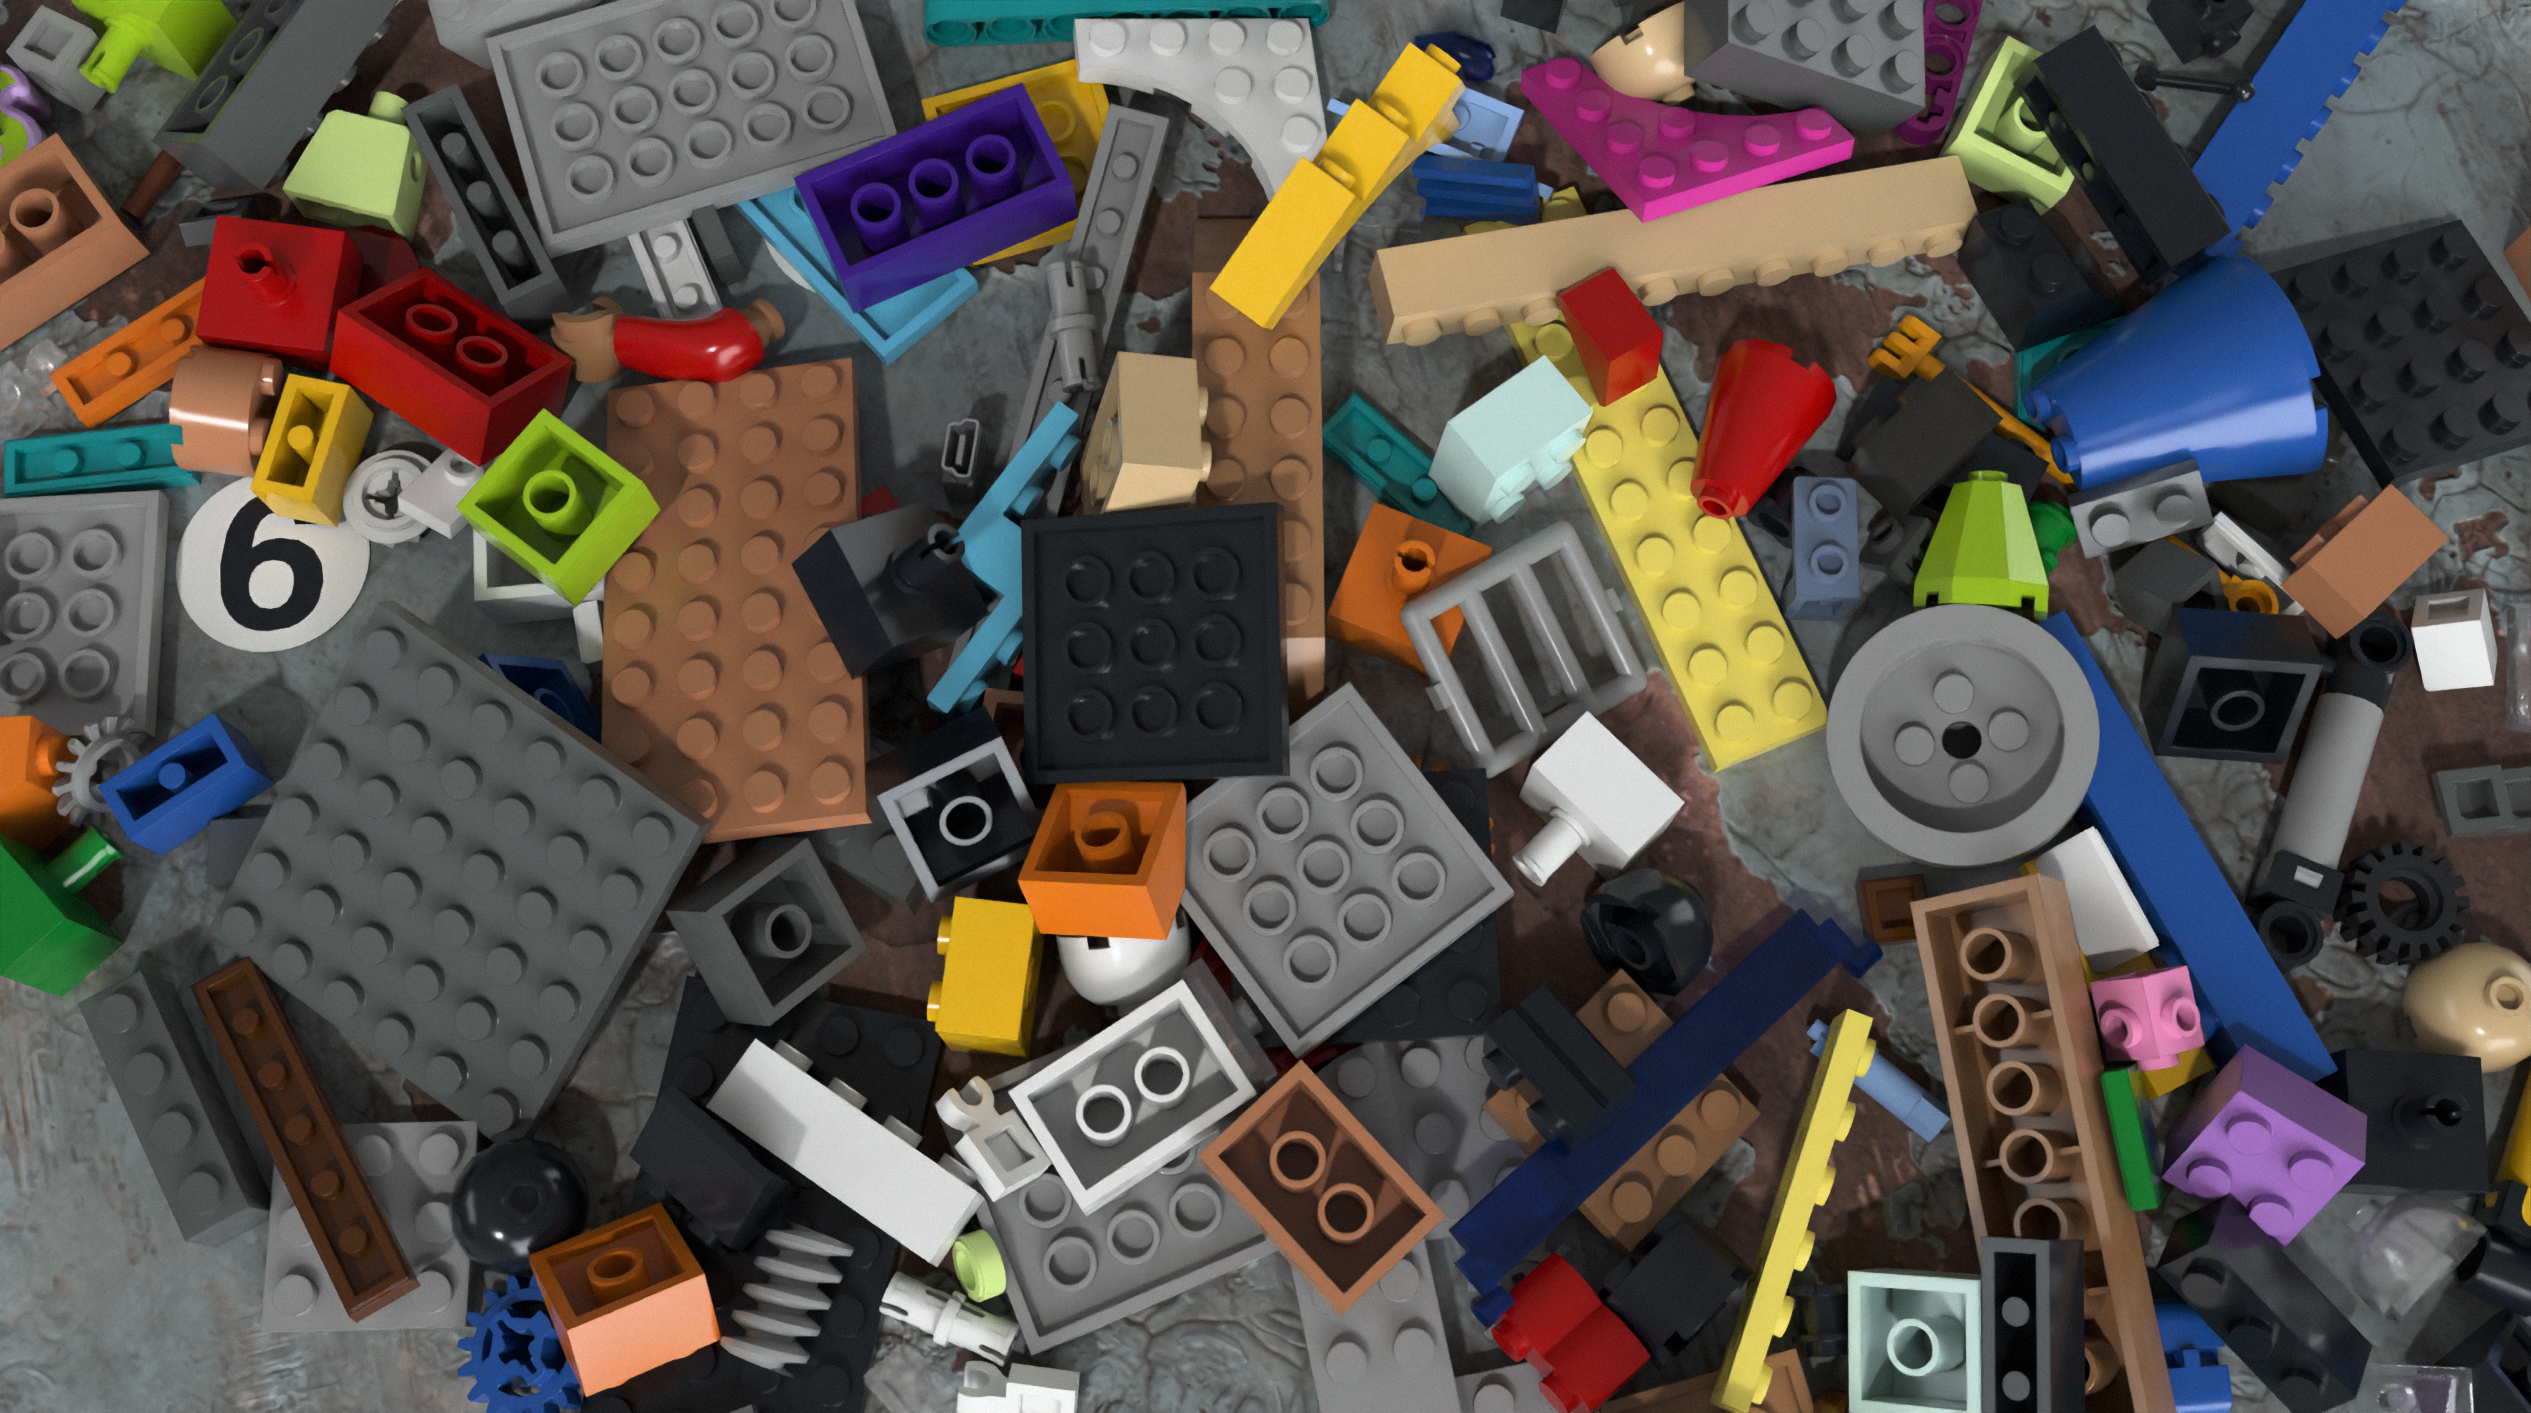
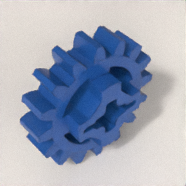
M534 1273L531 1280L530 1278L517 1275L509 1276L507 1279L508 1294L503 1291L488 1289L484 1293L486 1303L489 1306L488 1311L485 1314L469 1312L466 1317L471 1325L477 1328L474 1337L458 1340L457 1346L465 1351H471V1361L458 1369L460 1377L477 1380V1383L467 1395L470 1402L489 1403L486 1413H560L559 1406L565 1409L579 1410L583 1406L581 1396L577 1391L580 1388V1384L566 1359L549 1312L540 1310L533 1314L527 1309V1307L545 1303ZM529 1385L537 1386L540 1392L529 1396H522L513 1391L518 1386L528 1387Z

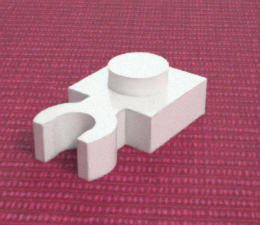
M978 1075L973 1077L960 1092L968 1104L960 1098L954 1088L947 1090L936 1103L937 1111L943 1121L952 1128L963 1132V1138L954 1148L993 1202L1040 1177L1052 1164L1014 1109L1002 1115L997 1113L993 1107V1092L990 1086Z

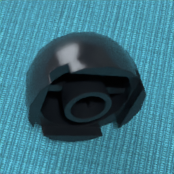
M1654 868L1636 869L1621 872L1607 880L1585 900L1590 901V904L1581 911L1580 922L1585 939L1597 960L1608 972L1612 971L1616 966L1620 969L1622 968L1653 1002L1672 1001L1698 977L1708 964L1714 939L1713 928L1708 910L1705 907V901L1701 893L1691 883Z
M521 1137L496 1142L473 1156L455 1181L448 1209L453 1235L459 1242V1246L466 1257L489 1272L521 1276L533 1272L528 1255L584 1232L590 1200L586 1178L570 1155L550 1142Z

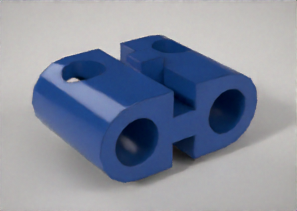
M2181 1296L2153 1298L2177 1413H2229L2232 1406L2228 1364L2219 1365L2217 1347H2225V1342Z

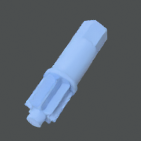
M1817 1019L1806 1034L1816 1041L1809 1051L1820 1059L1831 1024L1827 1026ZM1876 1047L1864 1078L1855 1076L1853 1083L1930 1143L1950 1119V1108L1878 1053L1879 1049Z

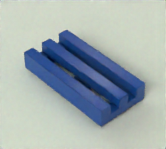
M1420 155L1412 167L1414 178H1420L1416 190L1417 195L1423 197L1420 204L1421 214L1492 222L1501 220L1506 223L1520 225L1536 224L1540 216L1541 207L1534 165Z

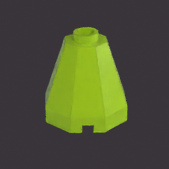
M1973 471L1968 473V481L1954 483L1915 579L1914 612L1927 609L1929 605L1977 604L2006 610L2021 617L2022 610L2034 609V621L2047 620L2049 584L2021 485L2008 483V474L2004 472Z

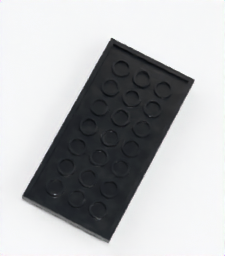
M687 975L656 1104L663 1092L671 1084H674L701 1100L707 1106L755 1038L772 1050L781 1039L813 1061L806 1074L825 1087H828L833 1078L836 1077L868 1099L861 1112L874 1121L883 1125L888 1116L891 1115L921 1137L924 1136L944 1041L935 1031V1022L918 1017L808 997L770 1026L728 1022L704 979ZM717 1115L798 1190L742 1252L729 1248L724 1243L717 1251H714L686 1226L687 1221L693 1214L677 1199L673 1198L667 1206L663 1203L662 1205L705 1273L721 1338L722 1336L744 1337L746 1331L732 1319L733 1310H755L757 1304L742 1289L745 1283H767L768 1277L754 1265L756 1256L779 1255L780 1251L765 1238L767 1230H789L791 1225L786 1221L788 1220L849 1244L854 1248L853 1254L850 1257L830 1256L829 1262L843 1274L841 1282L818 1284V1288L832 1301L831 1307L828 1310H808L806 1313L821 1327L819 1335L817 1337L797 1336L795 1339L810 1354L808 1362L785 1363L784 1368L795 1377L792 1378L729 1353L720 1345V1340L697 1349L687 1357L674 1359L632 1377L617 1387L604 1389L588 1397L584 1394L580 1413H729L750 1404H756L759 1413H864L885 1314L879 1311V1308L883 1302L882 1299L894 1275L900 1242ZM923 1139L920 1141V1143H919L918 1146L916 1147V1150H918L919 1152H920V1150H921V1145H922ZM640 1166V1169H639L638 1176H639V1175L641 1174V1172L644 1170L641 1166ZM638 1181L636 1182L628 1215L660 1203Z

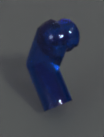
M1457 30L1415 35L1412 37V44L1423 52L1432 43L1456 61L1464 62L1463 76L1469 82L1486 81L1494 77L1495 67L1493 65V58H1497L1490 43Z

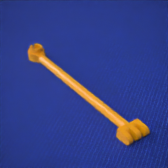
M1906 315L1897 325L1900 333L1893 331L1883 341V346L1886 350L1877 348L1868 358L1870 366L1879 374H1884L1893 380L1902 379L1907 381L1914 373L1998 436L2004 439H2016L2027 444L2034 450L2036 456L2050 463L2046 469L2047 473L2074 493L2079 492L2070 474L2062 473L2056 466L2052 457L2050 443L1930 354L1936 348L1942 336L1917 317ZM2175 535L2163 537V539L2202 556ZM2151 541L2142 544L2147 546ZM2218 568L2227 605L2225 611H2238L2236 604H2244L2254 613H2278V598L2270 586L2255 579L2243 581L2236 575L2231 578Z

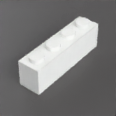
M755 1038L706 1107L927 1262L938 1267L985 1199L980 1193L971 1188L976 1180L973 1172L946 1153H944L938 1163L916 1150L923 1137L893 1116L889 1115L883 1125H880L861 1112L868 1099L838 1078L834 1077L828 1087H825L806 1074L813 1061L780 1039L772 1050Z

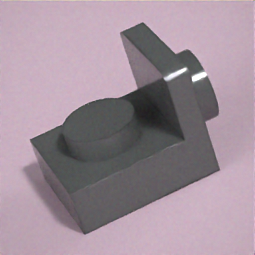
M1892 513L1886 519L1879 522L1870 532L1867 540L1868 544L1859 555V563L1865 569L1884 572L1900 589L1914 600L1915 579L1936 526L1927 517Z

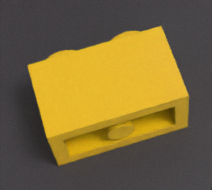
M289 373L250 490L277 516L337 528L343 512L344 490L349 477L358 466L374 414L350 385Z

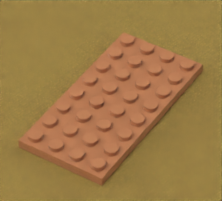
M852 357L752 370L728 382L708 384L701 381L687 382L677 380L607 390L606 455L644 482L661 511L606 573L603 613L601 745L712 822L700 845L872 823L871 781L866 771V763L870 761L868 676L865 675L852 680L791 565L831 528L862 519L858 377Z

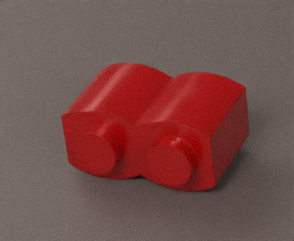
M1555 1251L1498 1300L1490 1313V1318L1496 1325L1491 1329V1333L1497 1344L1514 1361L1520 1362L1525 1358L1537 1369L1543 1378L1538 1383L1539 1388L1548 1402L1559 1413H1595L1640 1372L1651 1358L1634 1333L1616 1314L1601 1302L1584 1278Z

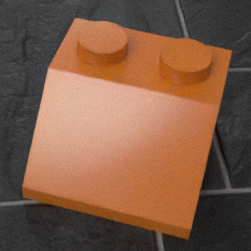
M32 715L0 717V832L42 852L70 825L69 813L64 817L57 811L58 801L62 795L56 796L53 794L52 787L57 780L69 775L68 772H61L56 769V765L61 760L73 761L75 756L67 747V743L71 738ZM95 773L90 776L89 780L94 781Z
M1133 781L1056 784L1017 880L1041 934L1167 940L1185 889L1186 790L1184 784Z
M661 1202L528 1255L531 1268L566 1359L586 1397L607 1388L617 1387L632 1377L674 1359L687 1357L697 1349L721 1340L705 1273Z

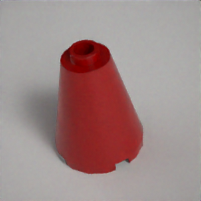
M1761 339L1738 340L1730 345L1727 353H1722L1721 357L1717 360L1690 484V491L1697 500L1698 507L1703 512L1718 519H1729L1747 514L1829 418L1837 396L1835 385L1823 368L1812 361L1807 370L1800 364L1790 360L1794 349L1783 344Z

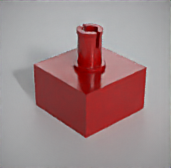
M217 215L195 335L206 346L274 354L278 359L282 360L283 366L330 371L329 367L338 309L357 300L364 255L345 231Z

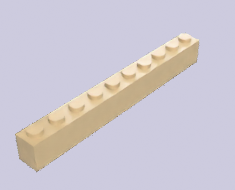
M1959 155L1758 187L1642 223L1630 209H1623L1376 250L1368 281L1385 345L1405 342L1409 346H1421L1447 334L1465 332L1469 336H1480L1496 330L1500 325L1524 322L1528 326H1538L1549 323L1559 317V315H1563L1555 296L1556 294L1607 266L1614 267L1643 305L1656 306L1672 300L1677 295L1700 292L1702 296H1714L1728 291L1735 285L1757 282L1759 286H1772L1784 282L1794 275L1814 272L1818 277H1825L1839 273L1848 266L1871 263L1873 267H1884L1894 264L1906 256L1927 253V256L1931 258L1942 257L1955 252L1963 245L1972 220L1979 213Z

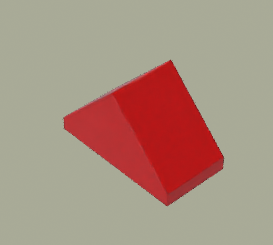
M1607 266L1555 295L1600 406L1606 407L1657 378L1663 331L1614 267Z

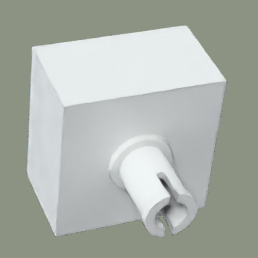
M1586 711L1532 765L1519 797L1547 824L1520 852L1517 851L1512 859L1528 879L1541 887L1576 851L1607 881L1626 871L1664 833L1685 802L1590 712Z

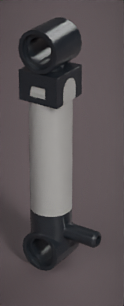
M2371 613L2337 640L2334 637L2331 638L2324 652L2318 650L2324 664L2319 678L2323 679V683L2268 857L2256 864L2244 902L2246 905L2261 910L2249 916L2248 919L2281 974L2305 965L2318 956L2323 947L2324 931L2320 921L2333 915L2345 876L2344 873L2336 871L2397 671L2407 664L2413 651V640L2410 631L2401 620L2391 614ZM2360 642L2371 648L2376 661L2365 656L2361 650ZM2270 926L2279 929L2285 936L2287 941L2286 953L2278 950L2271 942L2269 936Z

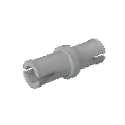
M1061 261L1048 265L1045 268L1053 313V320L1048 323L1049 335L1051 339L1057 340L1063 381L1061 383L1062 391L1075 394L1077 393L1076 386L1081 385L1082 393L1090 392L1102 387L1093 335L1099 331L1097 317L1090 314L1084 263L1081 261H1070V270L1065 271V262Z

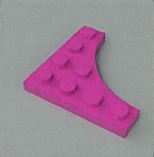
M1575 56L1553 59L1548 63L1522 70L1520 91L1642 223L1850 159L1855 138L1821 105L1800 111L1771 115L1738 116L1690 111L1682 107L1667 106L1645 98H1636L1622 94L1601 80L1597 74L1584 66Z

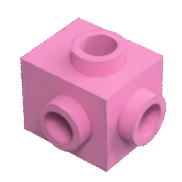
M2187 965L2134 970L2090 982L2107 1062L2136 1060L2139 1071L2163 1069L2180 1064L2178 1053L2205 1045L2200 1024V1014L2196 1006Z

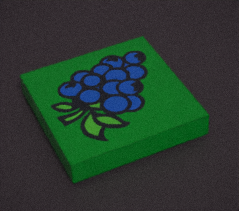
M2136 1061L2116 1064L2103 1072L2100 1079L2128 1206L2133 1211L2159 1208L2169 1194L2167 1181L2161 1178L2163 1163L2143 1073L2138 1070Z

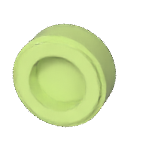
M983 1229L959 1236L953 1244L952 1257L958 1280L965 1293L976 1302H982L1004 1293L1006 1288L1005 1269L999 1250L992 1237Z

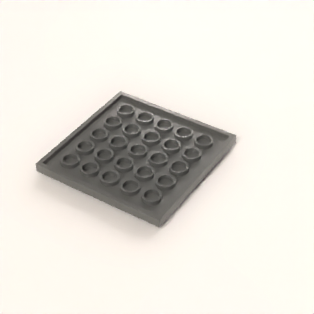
M396 601L378 602L207 932L243 959L249 956L251 961L259 966L262 973L464 1121H475L478 1123V1131L494 1143L521 1137L533 1139L712 822Z

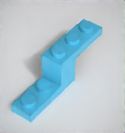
M1059 400L957 530L960 535L951 541L953 545L964 541L965 553L961 560L975 587L999 604L926 698L931 711L948 723L956 720L961 712L967 715L977 710L984 701L986 688H991V685L985 681L1000 661L1006 666L1010 665L1023 649L1021 528L1012 521L1016 517L1020 520H1025L1030 516L1044 494V489L1039 486L1053 468L1060 472L1063 471L1074 459L1082 445V440L1078 438L1080 434L1079 414Z

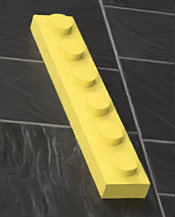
M1846 1009L1832 1021L1752 1268L1755 1273L1748 1281L1709 1402L1730 1412L1748 1413L1751 1402L1760 1405L1767 1393L1772 1377L1773 1365L1764 1362L1772 1336L1781 1338L1789 1324L1794 1307V1298L1786 1295L1793 1270L1802 1272L1811 1255L1815 1232L1807 1230L1808 1222L1814 1204L1819 1206L1825 1204L1834 1182L1836 1168L1827 1165L1834 1141L1843 1142L1855 1116L1856 1104L1847 1101L1855 1076L1864 1078L1875 1053L1876 1040L1868 1038L1873 1021L1872 1017Z

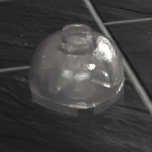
M2403 1193L2386 1205L2373 1197L2347 1225L2357 1235L2346 1254L2347 1275L2360 1298L2372 1311L2394 1329L2414 1312L2411 1307L2419 1298L2423 1299L2425 1296L2428 1298L2478 1244L2476 1240L2485 1235L2488 1229L2451 1201L2429 1193Z

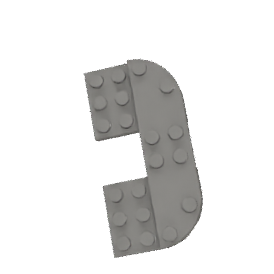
M1484 1037L1367 1043L1334 1059L1316 1074L1446 1215L1438 1225L1341 1318L1289 1262L1319 1413H1559L1542 1394L1538 1383L1543 1378L1529 1362L1454 1377L1425 1243L1554 1215L1545 1173L1481 1107L1499 1088L1490 1078L1482 1064V1058L1485 1056L1483 1053Z

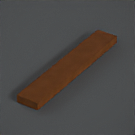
M248 956L190 986L348 1316L358 1323L420 1287L421 1285L268 977L261 972L259 966L254 964Z

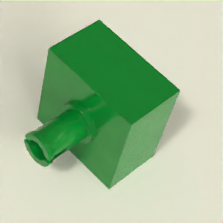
M94 824L90 825L84 834L52 861L45 853L0 832V976L62 998L124 944L79 892L112 862L124 855L119 845L100 827Z

